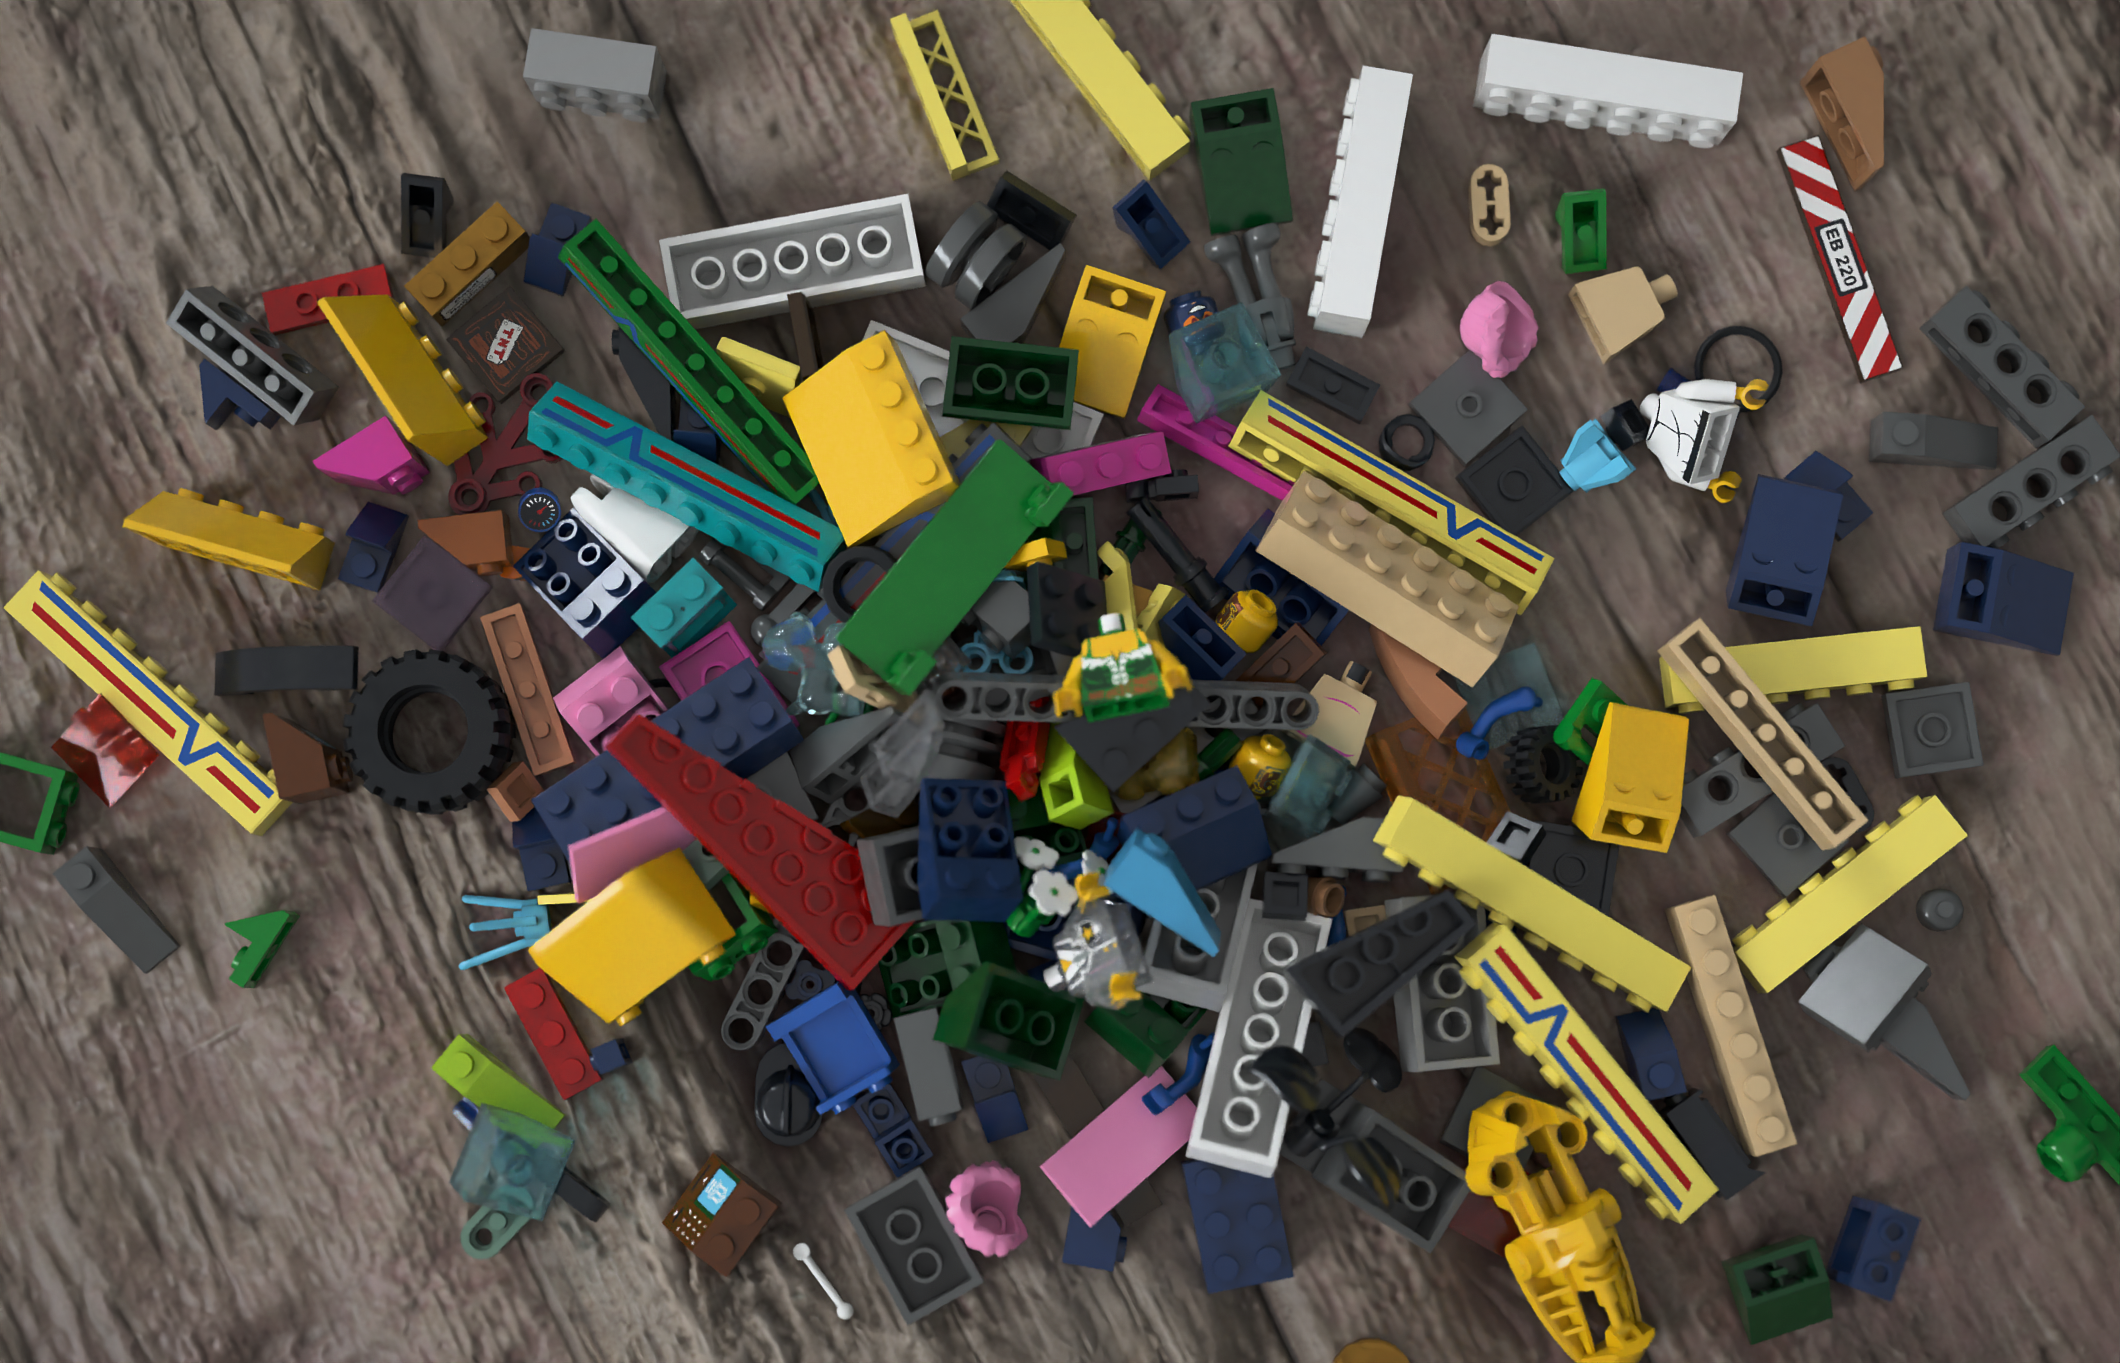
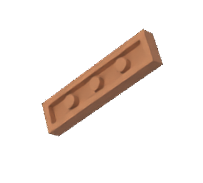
M518 603L481 616L480 619L533 775L539 777L576 764L577 762L561 715L554 702V695L523 605Z

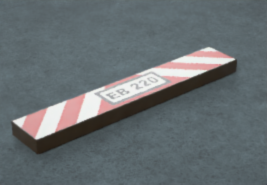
M1819 135L1780 147L1776 151L1860 384L1903 369L1900 357Z

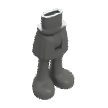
M1277 223L1255 227L1242 235V241L1251 260L1261 296L1259 301L1255 298L1244 269L1242 249L1238 236H1224L1204 245L1206 257L1210 261L1218 263L1225 270L1230 280L1239 309L1233 317L1245 341L1252 351H1255L1253 352L1254 358L1260 357L1265 374L1297 364L1292 347L1296 346V341L1293 340L1294 313L1291 299L1282 297L1273 273L1270 258L1271 249L1281 236Z

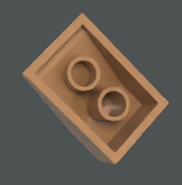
M1865 36L1819 57L1800 81L1854 191L1863 188L1884 166L1883 61L1879 51L1874 46L1870 47Z

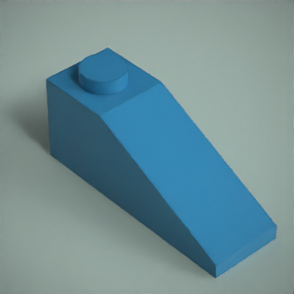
M1137 828L1108 866L1104 886L1214 957L1219 951L1221 931L1182 865L1162 838L1152 833L1147 835Z

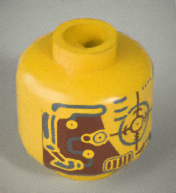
M1258 590L1239 591L1234 593L1218 613L1215 623L1246 653H1254L1261 649L1277 628L1276 605L1268 596Z
M1264 734L1263 737L1256 735L1249 736L1242 741V746L1232 758L1229 769L1237 765L1255 798L1260 799L1273 796L1279 790L1291 770L1292 760L1285 750V743L1278 737L1271 734Z

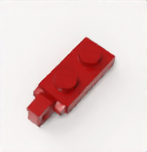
M1046 696L1031 701L1029 704L1034 707H1042L1050 699ZM1007 721L999 768L1004 772L1005 786L1010 788L1019 797L1018 800L1021 802L1036 794L1039 785L1036 773L1043 768L1051 722Z

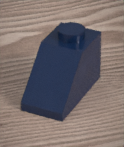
M1187 595L1158 622L1165 648L1179 661L1180 665L1187 669L1190 680L1221 681L1247 654Z
M1651 1008L1648 1013L1640 1010L1615 1016L1630 1080L1647 1101L1687 1092L1677 1049L1660 1011Z
M1071 1206L1062 1263L1111 1272L1114 1271L1115 1262L1123 1263L1127 1237L1120 1236L1121 1227L1110 1211L1093 1226L1089 1227Z

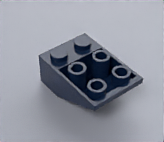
M1758 474L1726 587L1727 606L1729 609L1813 626L1824 588L1843 492Z
M574 508L513 565L576 634L602 659L616 650L639 628L631 617L656 593Z
M1960 542L1947 549L1933 631L2058 656L2061 652L2074 573L2005 550Z
M923 778L921 780L918 887L923 920L1006 922L1023 900L1008 794L1005 786L1006 781Z

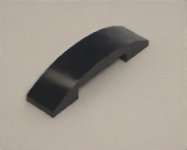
M335 645L277 646L216 653L214 695H252L254 692L292 690L358 689L359 647Z

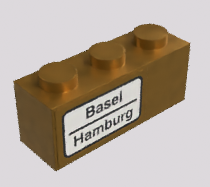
M497 201L406 283L404 287L443 327L528 249L530 237Z

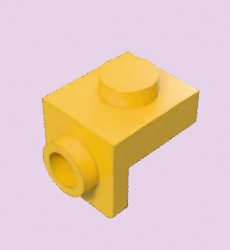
M1042 538L1026 544L1024 542L1004 568L1023 572L1027 571V567L1036 561L1053 566V562L1067 559L1064 542L1048 538Z

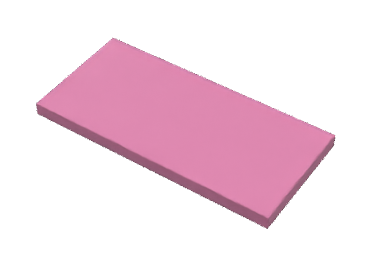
M663 806L570 845L569 854L576 901L580 904L596 897L626 873L680 847L683 852L696 838Z
M1162 1065L1149 1078L1146 1075L1143 1076L1040 1166L1042 1171L1089 1227L1100 1220L1190 1139L1197 1107L1186 1094L1158 1115H1153L1142 1101L1141 1097L1159 1083L1165 1089L1175 1083Z

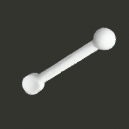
M806 1243L797 1244L793 1249L794 1257L798 1260H803L837 1306L838 1316L844 1320L851 1318L854 1313L853 1306L842 1300L810 1256V1246Z

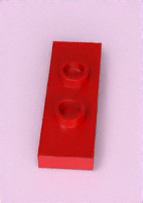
M385 264L262 293L269 329L274 335L330 323L317 303L323 297L388 294L394 299Z

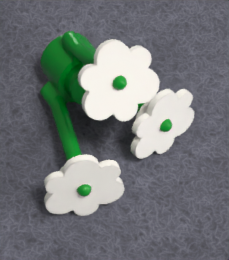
M1016 837L1014 839L1016 854L1019 861L1024 865L1020 875L1023 900L1006 920V923L1016 934L1023 937H1031L1042 924L1047 925L1057 913L1060 915L1069 913L1070 905L1076 902L1078 893L1076 886L1072 887L1067 884V879L1063 874L1055 873L1052 875L1047 870H1039L1043 867L1046 869L1054 868L1055 862L1059 858L1057 851L1046 847L1040 840L1033 839L1030 841L1024 837ZM1086 850L1082 854L1084 859L1081 862L1083 874L1099 871L1098 884L1099 886H1104L1108 863L1102 857H1097L1092 851ZM1033 869L1039 870L1034 875V884L1030 887L1029 893L1026 894L1025 889ZM1108 888L1109 894H1113L1114 892Z

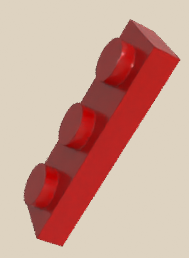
M538 968L503 987L563 1101L604 1080L599 1070L595 1071L589 1059L591 1054L550 977L544 970Z

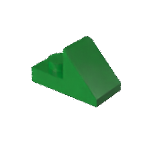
M1605 188L1563 193L1555 213V218L1562 232V269L1565 274L1607 269Z
M281 910L225 923V926L252 942L249 947L243 946L234 957L231 967L235 970L229 977V980L242 988H255L300 915L293 911Z

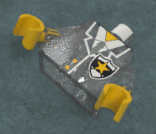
M1096 871L1079 875L1076 879V891L1079 896L1078 903L1065 923L1064 930L1055 936L1053 941L1059 962L1044 970V978L1049 988L1054 992H1059L1067 987L1072 996L1086 998L1093 1006L1118 1010L1122 1009L1131 999L1141 998L1140 991H1135L1134 987L1147 984L1153 980L1127 905L1106 900L1102 901V897L1109 895V890L1106 886H1099L1098 878L1100 873Z

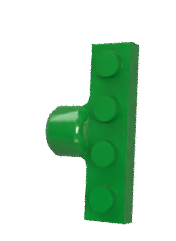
M2055 1045L2046 1046L2018 1074L2048 1106L2057 1119L2055 1127L2037 1145L2036 1154L2039 1161L2053 1176L2064 1182L2079 1181L2095 1163H2098L2120 1186V1116Z

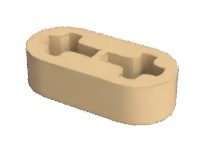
M1486 164L1475 170L1468 185L1470 229L1472 236L1478 243L1484 246H1494L1504 240L1510 229L1509 186L1507 175L1502 168L1497 165ZM1484 176H1490L1491 182L1498 183L1499 185L1494 188L1491 201H1486L1485 187H1478ZM1487 210H1492L1493 222L1501 224V227L1496 229L1494 235H1488L1487 228H1480V224H1483L1487 218Z

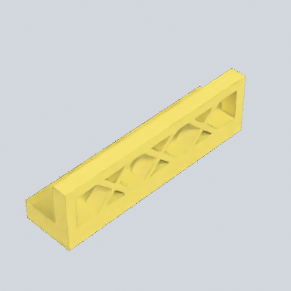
M938 10L910 21L906 13L891 18L892 32L953 181L998 164L999 158ZM934 24L939 39L932 52L919 46L914 32ZM942 46L944 48L947 58L942 55H939ZM924 57L929 58V61H928L927 64H926V61H925ZM935 61L951 67L954 77L948 89L934 84L930 72ZM957 83L962 95L954 92ZM939 94L945 96L943 101H941ZM950 99L967 105L969 115L964 126L949 120L946 108ZM972 121L975 124L977 132L969 129ZM954 131L960 133L958 140ZM968 136L982 142L987 156L967 163L961 150L965 137Z

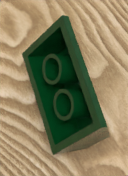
M952 336L942 417L1070 430L1079 350Z
M985 961L945 998L933 1040L1029 1074L1060 1081L1085 997L1055 986L1049 988L1047 983Z

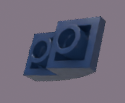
M891 1083L872 1094L867 1089L855 1097L857 1102L853 1104V1107L874 1138L876 1146L897 1178L934 1156Z

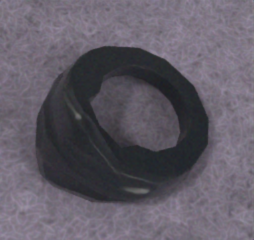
M1411 414L1399 415L1390 421L1380 434L1378 445L1381 458L1403 472L1412 471L1423 466L1431 458L1435 437L1433 430L1421 417ZM1401 426H1412L1423 437L1421 452L1416 456H1411L1408 460L1391 450L1394 431Z

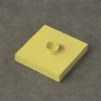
M721 337L716 347V353L766 409L791 418L782 397L800 385V366L732 339Z

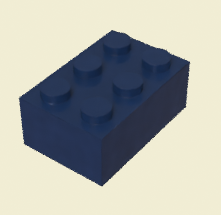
M1197 1159L1181 1161L1208 1294L1294 1277L1274 1175L1272 1174L1271 1178Z

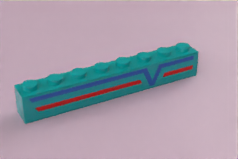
M558 381L529 411L527 440L534 443L540 449L552 452L571 462L575 467L584 469L607 481L611 486L620 488L643 500L649 506L656 507L680 519L684 524L695 527L716 538L720 543L731 546L754 558L758 563L781 572L798 584L805 585L819 592L823 587V577L829 563L839 553L846 550L847 544L840 528Z

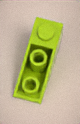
M1051 722L1045 760L1040 774V785L1049 821L1081 830L1114 813L1106 783L1054 728V726L1063 722Z

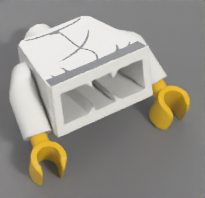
M1703 379L1683 382L1677 389L1664 391L1660 395L1651 393L1645 397L1640 406V413L1651 420L1646 444L1658 457L1669 479L1701 491H1706L1707 488L1712 489L1713 496L1721 503L1731 501L1736 492L1727 489L1724 485L1731 488H1739L1742 479L1736 472L1725 471L1720 475V471L1740 406L1734 404V400H1741L1748 409H1759L1765 404L1766 400L1754 399L1750 394V390L1765 391L1769 387L1768 383L1761 379H1754L1746 387H1736V382Z

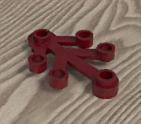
M533 373L524 378L520 385V394L523 401L498 439L492 417L496 409L494 400L483 392L475 393L470 397L468 403L471 401L474 405L481 399H486L489 402L488 409L481 413L486 421L481 427L488 438L480 443L483 461L475 474L468 452L454 461L457 481L449 490L448 500L451 508L458 515L486 512L491 501L523 495L525 491L522 490V482L527 478L535 479V488H542L541 479L530 471L520 473L514 480L490 484L498 470L541 460L554 464L563 459L557 455L553 457L546 456L545 450L540 449L535 444L513 448L528 426L529 411L539 401L533 398L534 389L542 386L548 391L554 385L544 374ZM469 491H476L478 495L477 501L472 505H466L464 503L465 494Z

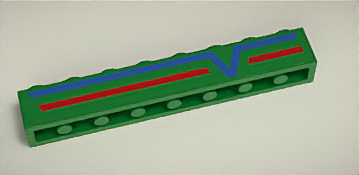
M597 218L563 246L558 255L561 262L765 490L796 505L819 484L807 454Z

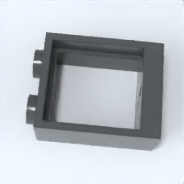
M940 1007L894 1018L918 1120L929 1119L930 1127L955 1121L957 1119L956 1112L964 1108L950 1048L948 1045L933 1040L941 1013Z

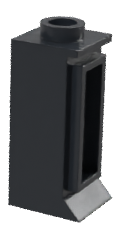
M1691 1088L1685 1093L1666 1097L1664 1102L1667 1106L1658 1112L1659 1115L1719 1189L1715 1193L1718 1198L1723 1196L1725 1200L1730 1199L1766 1173L1747 1166L1752 1162L1706 1098L1698 1097L1703 1094L1701 1089Z

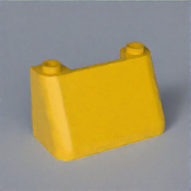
M679 847L623 875L533 944L527 951L537 966L607 1024L617 1021L620 1027L642 1014L638 1006L645 1001V997L687 966L698 960H701L705 966L724 954L726 950L722 945L734 937L736 933Z

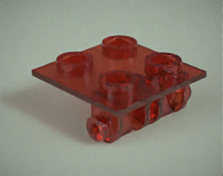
M100 693L87 708L82 707L71 716L74 722L51 748L109 808H112L160 754Z

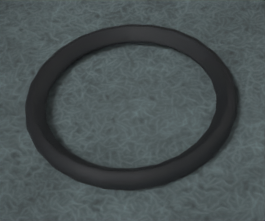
M1729 326L1711 334L1701 344L1696 354L1694 364L1695 379H1705L1703 375L1704 358L1709 348L1716 341L1729 335L1750 336L1767 349L1773 362L1774 374L1772 382L1763 396L1758 398L1766 400L1765 404L1768 403L1776 394L1783 373L1782 361L1773 342L1763 333L1744 326ZM1736 404L1740 406L1738 413L1753 411L1746 408L1743 404Z

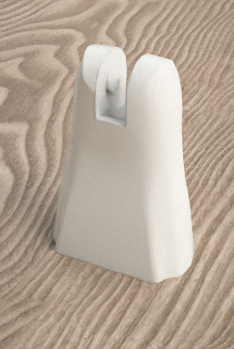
M592 474L590 476L591 482L605 497L601 500L589 490L579 487L571 496L575 510L648 584L654 583L672 563L671 555L675 559L680 556L693 542L699 530L684 524L680 519L656 507L649 506L643 500L620 488L611 486L607 481Z

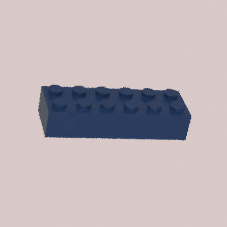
M750 657L744 659L651 721L681 739L682 743L705 757H711L719 762L720 766L741 779L748 778L804 741L797 727ZM608 750L531 799L569 863L570 845L663 807Z

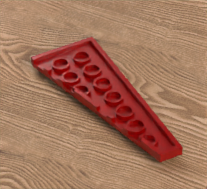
M633 715L604 745L847 990H854L915 922L911 921L894 926L874 925L858 848L833 835L832 831L783 801L776 800L764 793L747 779H741L723 768L719 762L711 757H705L682 743L681 739L642 715Z

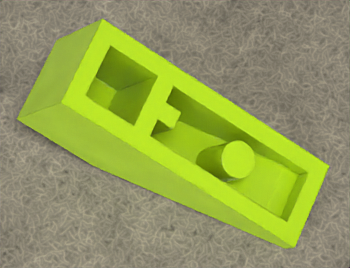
M458 1034L431 1067L433 1071L463 1096L537 1149L566 1116L469 1034Z

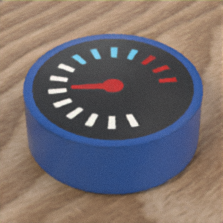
M530 489L520 498L518 504L519 519L531 531H548L560 519V501L548 489Z

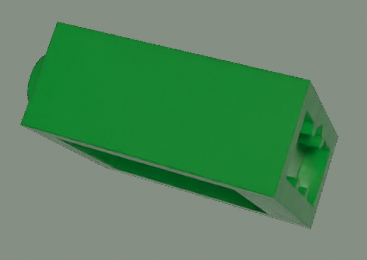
M0 752V764L52 778L34 838L0 830V842L38 853L54 855L56 848L61 847L66 837L67 824L64 821L68 808L75 804L79 795L80 785L77 782L79 774Z
M730 872L722 878V881L747 922L734 931L736 935L722 945L726 952L705 966L701 960L688 966L693 975L711 982L729 975L734 970L735 963L746 955L754 954L763 949L768 944V938L778 931L766 911L750 905V892Z

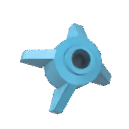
M1595 418L1593 421L1590 419L1577 430L1565 456L1560 460L1564 468L1559 473L1574 491L1581 487L1587 493L1592 488L1623 480L1635 471L1636 467L1620 451L1600 422Z

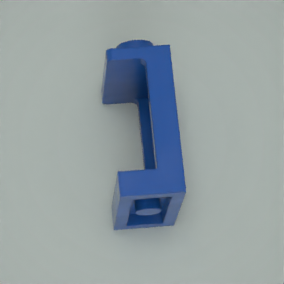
M839 981L777 1017L766 1026L774 1041L781 1037L820 1101V1104L816 1106L820 1115L831 1108L835 1115L844 1111L857 1102L854 1095L866 1088L872 1094L893 1081L890 1074L900 1065L856 990H847Z

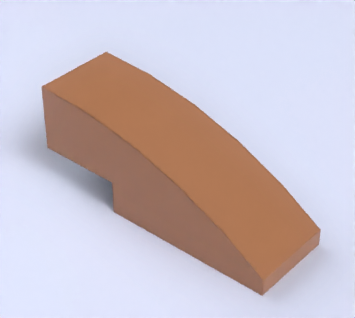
M1371 624L1369 632L1387 678L1414 717L1438 740L1460 717L1468 702L1439 678L1443 670L1441 667Z

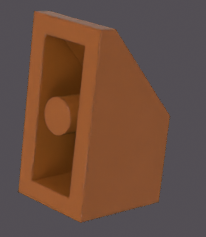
M502 510L417 520L418 529L472 571L477 570L478 576L499 575L503 573V567L514 565L510 519Z

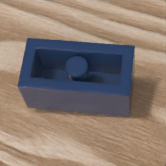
M623 1038L614 1039L590 1049L592 1055L589 1056L591 1065L595 1071L599 1070L600 1074L610 1073L633 1063Z

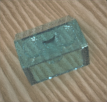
M1243 302L1169 334L1176 386L1196 424L1256 398L1260 390L1267 393L1282 375Z
M1310 734L1301 740L1291 759V766L1284 780L1278 787L1277 792L1271 797L1262 816L1306 839L1311 838L1314 832L1322 834L1333 813L1326 809L1334 794L1339 797L1342 796L1352 777V774L1346 771L1351 761Z
M481 1103L449 1183L464 1201L543 1221L575 1140L521 1113Z

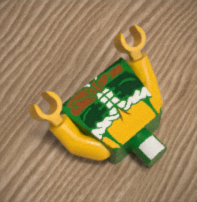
M1113 613L1098 619L1101 637L1083 641L1082 654L1073 659L1062 688L1057 690L1053 697L1057 717H1061V713L1069 709L1075 710L1076 717L1082 716L1083 706L1088 723L1169 707V698L1174 697L1172 691L1175 688L1185 686L1190 691L1193 687L1187 669L1180 665L1179 661L1159 641L1147 640L1143 629L1126 631L1124 616Z

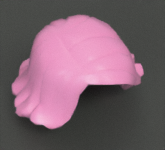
M1496 281L1486 286L1485 290L1477 295L1468 305L1460 321V334L1463 343L1482 359L1483 370L1493 378H1503L1511 371L1517 370L1521 362L1528 357L1530 350L1537 343L1536 334L1539 326L1534 318L1533 310L1507 282Z
M994 1160L990 1163L988 1161L984 1162L980 1166L972 1164L964 1170L963 1174H959L952 1180L950 1188L953 1193L946 1197V1204L949 1209L946 1215L948 1220L955 1226L954 1232L961 1237L967 1247L981 1251L986 1257L993 1254L1001 1257L1007 1255L1009 1251L1014 1250L1027 1240V1229L1021 1218L1017 1215L1021 1193L1020 1176L1013 1173L1011 1168H1002L1000 1163Z

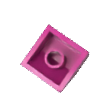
M386 415L313 460L317 469L337 483L393 495L398 492L406 494L413 491L423 483L422 477L430 473L412 443L405 438L399 427Z

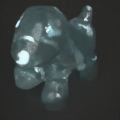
M799 611L793 612L788 619L767 631L762 646L765 659L770 666L781 671H793L802 674L797 699L786 708V712L789 715H797L803 712L816 715L833 712L849 718L863 715L864 701L845 693L844 690L836 692L839 682L835 677L834 668L827 655L837 646H842L836 641L835 636L846 623H833L825 630L823 643L817 640L811 618Z

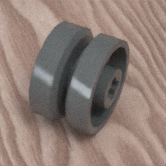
M982 201L975 202L958 218L935 249L925 269V275L941 288L957 282L955 298L970 310L995 292L1019 259L1028 241L1027 236L1012 224L999 227L995 231L998 214Z

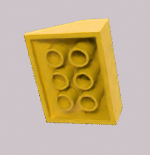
M388 294L323 297L317 301L409 442L444 465L449 466L488 438L481 427L486 422L483 415L473 402L465 403L459 394V391L464 389L463 385L450 368L446 370L442 368L437 360L442 355L440 350L427 334L423 337L420 335L415 327L420 321L405 301L399 304Z
M885 330L846 349L782 397L849 549L946 502L950 495L959 487L960 481L898 343Z
M179 488L177 495L165 491L161 492L124 520L122 527L160 546L319 591L321 590L335 542L323 536L325 531L323 528L300 522L298 529L283 525L285 518L265 511H260L258 517L243 514L244 506L220 499L218 506L203 502L204 495L183 488Z

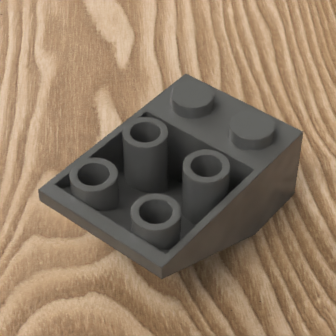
M1371 817L1359 818L1272 854L1267 862V866L1277 867L1278 873L1306 874V869L1320 870L1319 877H1332L1335 880H1345V878H1349V873H1361L1363 882L1373 883L1392 881V876L1403 873L1404 868L1382 855L1386 848L1374 842L1373 839L1381 827L1384 818Z

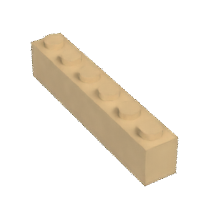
M1701 618L1690 623L1657 650L1821 850L1836 848L1868 821Z
M1704 896L1664 909L1680 959L1691 967L1686 977L1743 1151L1746 1155L1758 1157L1796 1145L1797 1141L1716 896Z

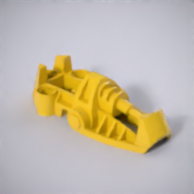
M1505 1091L1497 1097L1489 1099L1482 1106L1473 1110L1471 1114L1468 1135L1469 1164L1466 1169L1465 1178L1472 1192L1481 1196H1492L1498 1207L1511 1212L1522 1236L1506 1245L1505 1254L1524 1295L1551 1336L1576 1363H1638L1655 1335V1330L1653 1327L1642 1322L1637 1292L1630 1267L1617 1235L1618 1232L1614 1226L1621 1220V1212L1616 1202L1617 1200L1602 1188H1597L1589 1193L1571 1155L1579 1153L1585 1147L1588 1134L1585 1124L1581 1119L1563 1109L1511 1091ZM1506 1109H1508L1510 1113V1122H1506ZM1558 1128L1562 1134L1561 1142L1558 1141L1557 1137ZM1526 1136L1535 1153L1540 1152L1547 1155L1551 1164L1550 1167L1538 1173H1533L1528 1177L1515 1154L1516 1151L1528 1145L1525 1139ZM1492 1168H1494L1496 1173V1181L1494 1184L1491 1180ZM1594 1290L1598 1304L1605 1306L1611 1323L1609 1329L1605 1331L1606 1339L1595 1346L1577 1295L1579 1291Z

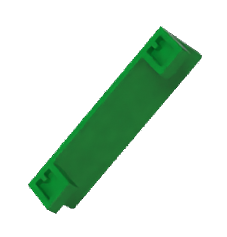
M996 440L835 636L836 641L899 694L910 696L937 663L932 658V655L1037 527H1047L1073 496L1074 492L1062 482H1049L1005 442Z

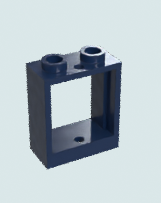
M1852 1196L1826 1268L1828 1278L1892 1302L1921 1218L1880 1202ZM1893 1251H1897L1900 1255L1897 1261L1891 1260L1890 1255Z

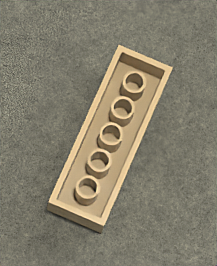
M1306 471L1302 472L1281 502L1256 549V552L1472 688L1498 658L1519 608L1517 604L1510 601L1502 593L1494 591L1475 579L1469 572L1456 567L1437 555L1431 548L1418 543L1401 532L1396 526L1388 524L1366 510L1361 504L1350 500L1331 488L1323 480L1312 476Z

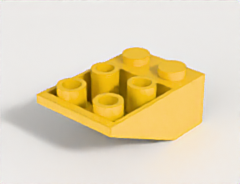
M1089 265L1085 266L1059 348L1079 350L1073 402L1125 419L1165 303L1166 291Z
M1609 703L1571 819L1589 839L1663 853L1668 852L1681 812L1689 719L1685 716Z

